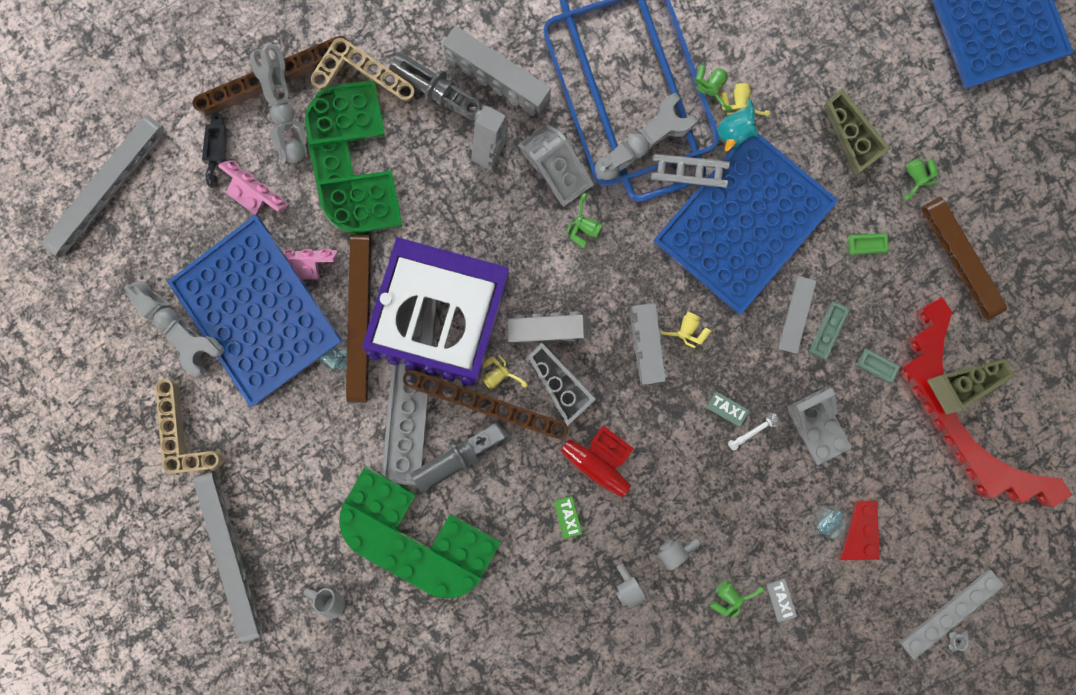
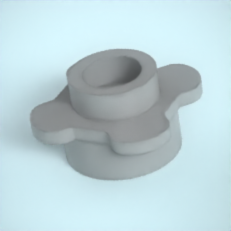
M951 631L949 633V649L951 651L959 650L966 652L969 648V635L966 632L956 633Z

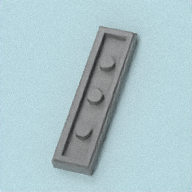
M801 276L796 277L778 350L792 354L798 353L817 281Z

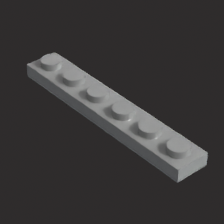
M988 569L900 641L899 644L915 660L1004 585L992 570Z

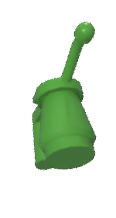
M700 65L695 79V83L698 84L696 89L703 94L715 96L721 105L726 108L725 110L730 112L732 107L727 106L718 95L719 89L727 81V72L722 68H716L711 72L707 82L703 79L706 67Z
M919 157L905 164L906 171L916 181V187L910 194L904 196L905 200H909L920 186H930L939 181L936 179L928 182L931 178L938 175L933 158L926 161L930 172L928 176L924 162Z
M586 193L581 195L579 216L574 222L570 223L566 231L569 233L572 225L575 224L570 239L583 249L587 242L577 235L578 230H582L590 237L598 238L603 228V224L599 221L585 218L582 215L583 202L587 198Z
M724 580L715 591L720 598L730 605L725 608L714 601L710 607L725 617L736 609L731 614V617L734 618L740 612V606L743 602L758 596L760 593L762 594L764 588L759 587L757 592L743 597L738 594L732 583Z

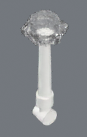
M768 411L766 413V422L745 435L736 438L735 441L730 440L728 446L732 450H737L738 445H742L746 440L767 426L778 429L779 418L775 413L771 414Z

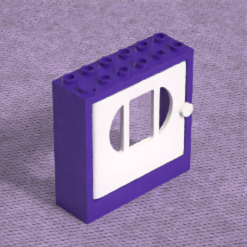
M396 237L363 342V350L373 360L380 361V358H382L391 365L398 366L400 363L409 370L417 371V369H421L427 375L436 376V374L443 376V379L449 381L458 379L462 381V384L473 387V384L478 385L509 280V267ZM497 284L496 290H495V293H494V297H493V300H492V304H491V307H490V310H489V314H488V317H487V321H486V324H485V328H484V331H483V335H482V338H481V341H480V345H479V348H478V352H477V355H476V359H475V362H474V365H473V369H472V371H471V366H472V363H473V360H474V356H475V353H476V349H477V346H478V342H479V339H480V336H481V332H482V329H483V325H484V322H485V318H486V315H487V312H488V308H489V305H490V301H491V298H492V294H493V291H494V287H495V285ZM418 296L406 337L403 338L396 326L398 309L407 299ZM425 297L450 304L438 347L412 341ZM459 307L466 320L464 335L456 345L444 349L455 309Z

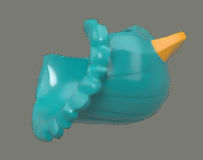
M751 99L746 101L744 108L725 117L718 126V135L721 141L726 143L724 149L726 152L732 147L737 148L739 144L749 137H759L755 127V109Z

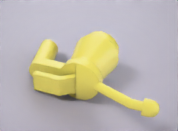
M746 83L735 85L733 91L735 105H729L727 93H719L723 102L727 106L732 107L731 111H739L744 108L746 101L750 98V85ZM755 110L756 114L765 116L770 115V111L765 110V112Z
M690 312L683 316L681 329L678 333L664 332L660 329L662 335L679 336L686 345L692 348L696 346L687 343L686 339L702 345L712 330L705 328L698 338L692 337V334L700 324L701 317Z
M498 355V358L504 363V366L493 356L485 360L483 369L492 364H495L497 367L485 374L481 379L490 391L496 389L502 380L508 376L519 381L522 387H527L526 381L509 373L506 368V361L500 355Z

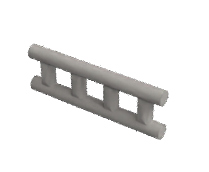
M653 154V161L658 162L657 173H651V180L727 188L728 180H722L723 169H729L730 161ZM666 163L677 164L676 175L665 174ZM685 165L696 166L695 177L684 176ZM704 167L715 168L714 179L703 178Z

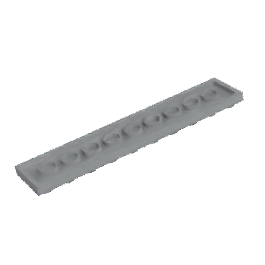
M418 296L407 299L398 309L396 326L403 338L406 337ZM424 298L412 341L433 347L437 300ZM399 363L398 366L392 365L382 475L397 484L416 485L410 473L422 467L428 394L408 388L403 383V375L410 370L405 365ZM417 369V372L425 374L424 370ZM415 374L408 375L407 383L410 385L415 384L417 376ZM427 381L425 383V389L427 391H429L430 381Z

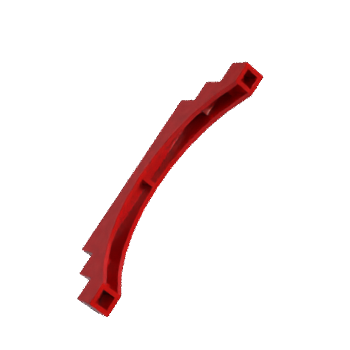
M943 297L934 299L918 309V319L922 324L926 325V328L908 338L910 348L918 355L901 365V375L912 386V393L923 403L922 408L924 411L931 415L935 428L944 435L943 440L946 445L955 452V459L966 469V476L973 480L977 486L975 487L977 493L981 497L993 499L1006 490L1007 497L1011 501L1024 503L1036 495L1037 501L1046 507H1055L1072 496L1062 478L1033 475L1015 469L993 457L972 438L961 424L956 412L951 414L945 413L927 380L944 375L942 361L944 339L953 312Z

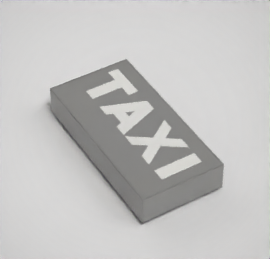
M782 578L766 583L765 586L777 622L797 617L785 579Z

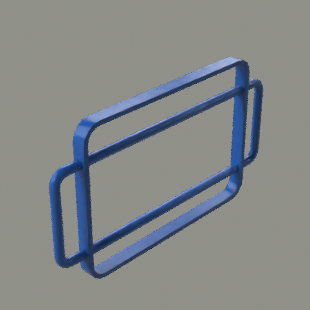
M559 0L563 13L547 20L543 29L544 40L595 182L605 187L623 182L628 196L636 202H644L694 185L677 182L641 195L636 194L631 179L658 171V164L628 174L625 168L619 171L621 177L612 180H599L597 178L590 152L548 36V29L554 24L563 21L567 22L613 151L618 144L573 18L626 0H601L571 11L567 0ZM637 0L671 94L677 93L679 95L646 1ZM664 0L696 89L698 85L695 83L697 72L670 0ZM696 89L713 136V144L699 150L691 129L686 133V137L692 153L682 157L702 159V155L710 153L716 147L719 135L705 94ZM680 99L676 109L679 117L684 119L687 118V114ZM666 163V168L676 164ZM704 167V171H703V178H704L705 175H706V168H705V167Z

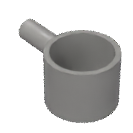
M670 539L659 547L660 551L657 554L666 568L672 570L684 563L689 558L688 554L700 546V542L695 539L683 548L679 540L673 541Z
M624 564L618 565L617 569L625 582L617 586L619 591L616 594L622 605H628L629 609L646 600V597L635 578L630 576Z
M309 588L305 589L304 595L313 600V609L317 613L329 619H335L344 611L345 599L342 595L329 588L321 589L318 592Z

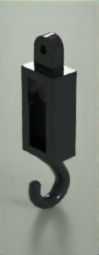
M214 113L211 116L210 124H205L202 161L208 164L205 180L209 188H214L216 185L217 176L213 175L216 165L225 162L228 129L223 125L224 118L220 113ZM212 132L220 133L218 140H212Z

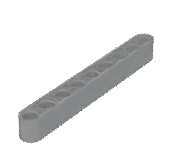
M151 116L143 117L45 236L41 245L57 258L62 257L159 140L165 128Z
M209 471L194 476L195 490L238 638L241 643L262 637L261 624L215 471Z

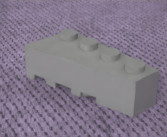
M484 105L482 110L479 109L474 117L475 127L471 161L492 170L508 140L506 115Z
M656 304L632 306L629 314L640 384L642 386L665 382L668 372L667 367L663 366L665 354L660 343L662 335L660 328H658L659 316Z
M569 312L567 316H562V313H551L550 317H543V314H532V318H525V315H514L513 319H507L508 342L513 344L539 343V341L549 343L558 342V340L575 342L576 339L591 341V319L581 315V312Z
M544 342L528 355L568 426L596 397Z

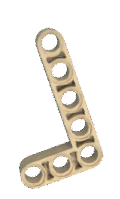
M337 38L333 41L311 76L312 84L317 89L323 90L330 86L346 62L402 101H410L414 97V89L410 83L343 38ZM339 44L346 45V50L343 53H339L336 50ZM361 55L363 60L361 63L355 64L353 63V57ZM329 60L336 61V66L333 69L326 67ZM377 66L379 71L377 74L371 75L369 68ZM318 76L326 78L323 85H317L316 79ZM389 76L395 79V83L392 86L385 84V79ZM404 87L411 89V94L407 97L401 95V89Z
M159 380L156 384V400L162 466L165 472L173 474L221 467L224 463V456L218 451L185 454L179 384L174 380ZM167 383L171 387L168 393L165 392V385ZM169 402H171L172 404V410L170 412H168L166 409V406ZM171 421L174 423L172 431L168 429V424ZM172 440L176 443V447L174 450H171L170 443ZM212 455L216 457V463L214 465L210 463V457ZM193 457L197 460V464L195 467H192L191 465V459ZM173 460L177 461L178 465L176 469L172 468L171 464Z

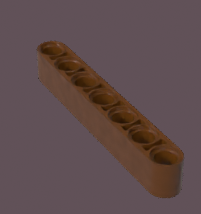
M938 197L923 205L921 210L983 317L990 320L1007 310L1005 301L945 200Z

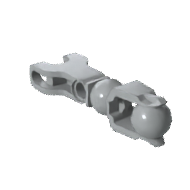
M269 44L263 49L253 51L250 54V61L253 72L261 83L264 96L269 102L268 107L272 106L270 117L277 125H274V128L270 130V136L275 149L279 153V160L282 164L285 161L297 163L303 157H309V152L305 145L307 140L304 126L301 122L293 121L294 110L287 103L290 102V99H288L289 94L284 77L285 62L281 49L275 44ZM269 50H272L275 53V57L273 60H271V57L268 53ZM257 55H261L262 63L258 62ZM275 90H276V91L278 92V94H279V98H278V99L275 97V94H274ZM291 128L295 139H289L284 142L282 130L287 131Z
M677 93L671 94L661 102L655 119L639 130L638 134L630 135L626 142H621L608 156H604L596 162L595 172L599 180H611L617 176L619 171L630 166L635 158L644 156L649 149L667 136H684L696 126L698 122L695 115H690L684 119L677 117L673 108L677 106L681 98Z
M136 281L124 287L128 299L134 304L139 313L144 318L153 320L156 328L164 331L163 334L179 350L181 366L193 377L202 378L206 372V368L201 363L202 353L205 351L214 357L221 356L224 353L222 345L214 337L199 336L182 319H178L176 311L169 308V302L152 291L147 283Z

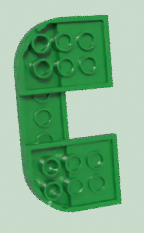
M370 80L338 84L319 91L307 107L305 127L319 203L325 218L335 228L348 234H364L365 232L402 227L392 170L354 176L347 141L385 136L375 82Z
M365 466L340 511V531L347 545L358 555L432 596L456 598L471 591L481 580L501 541L450 513L432 547L429 548L397 530L416 494Z

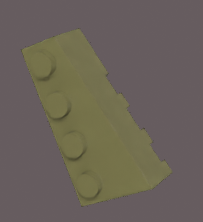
M843 89L825 103V111L855 176L891 149Z
M1006 359L944 374L927 381L945 413L951 414L967 408L1013 378L1015 374Z

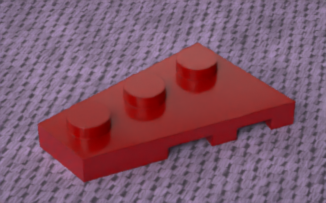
M856 501L839 560H880L877 501Z

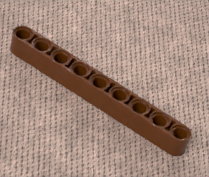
M341 35L284 58V77L286 83L313 73L323 58L321 57L322 53L327 52L335 39L343 38L347 41L348 39ZM339 44L336 50L339 53H343L346 50V47L342 50H339V46L343 45ZM312 59L309 64H304L305 60ZM329 60L326 64V67L336 63V61ZM290 66H294V69L292 71L287 72V69ZM251 72L195 96L192 104L201 115L211 116L264 92L260 81L257 86H252L259 79L255 76L254 72ZM238 88H242L240 93L235 94ZM221 95H224V99L221 100V101H218V98H219ZM207 102L206 107L201 109V105Z
M371 234L350 235L347 403H367L369 355H366L362 346L370 323Z
M414 370L407 371L403 375V383L408 388L552 438L561 439L568 433L565 423ZM410 374L417 376V382L413 385L408 384L406 380ZM431 380L436 383V388L433 391L425 389L427 381ZM446 387L454 389V395L450 398L443 395V390ZM469 393L472 395L473 400L470 404L462 402L461 397L463 394ZM482 400L490 401L491 407L489 410L481 409L480 402ZM500 406H506L509 409V414L506 417L499 415L498 409ZM519 412H524L527 415L526 422H518L517 414ZM538 418L545 421V427L541 430L535 426V421ZM556 425L563 427V433L560 436L554 434L553 429Z

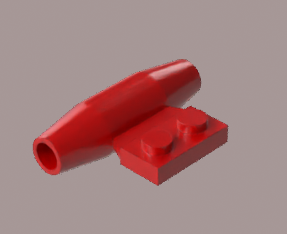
M602 426L592 439L590 449L568 439L560 450L576 469L602 488L622 498L631 488V484L615 468L625 462L634 448L605 426Z

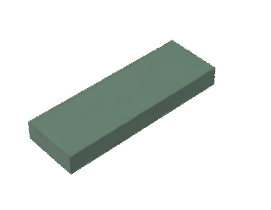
M831 301L808 353L825 361L828 359L850 308Z

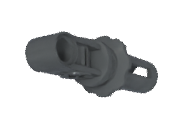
M399 52L393 58L389 70L425 93V102L432 103L435 100L439 105H446L469 120L475 121L474 117L479 109L482 110L479 101L462 89L455 87L453 81L446 80L447 73L441 70L436 74L402 52ZM407 69H409V70H411L412 72L416 73L417 75H419L420 77H422V78H424L425 80L429 81L430 83H427L426 81H424V80H422L421 78L417 77V76L414 75L413 73L409 72ZM471 107H477L475 112H468Z
M501 421L495 422L468 440L463 439L459 445L449 442L451 447L449 451L411 472L410 475L422 494L459 471L464 470L466 474H469L468 466L478 463V459L508 443L511 437Z

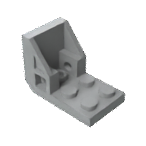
M546 124L517 145L536 171L543 175L563 207L594 185L569 142L556 128Z
M832 388L821 389L787 406L789 414L815 465H820L852 448L835 416L838 413L836 396Z

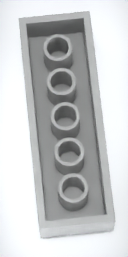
M456 25L443 42L446 60L453 66L457 64L465 74L478 78V82L484 86L489 85L497 95H504L509 98L508 101L511 104L521 106L528 115L532 117L535 115L539 118L550 102L551 87Z

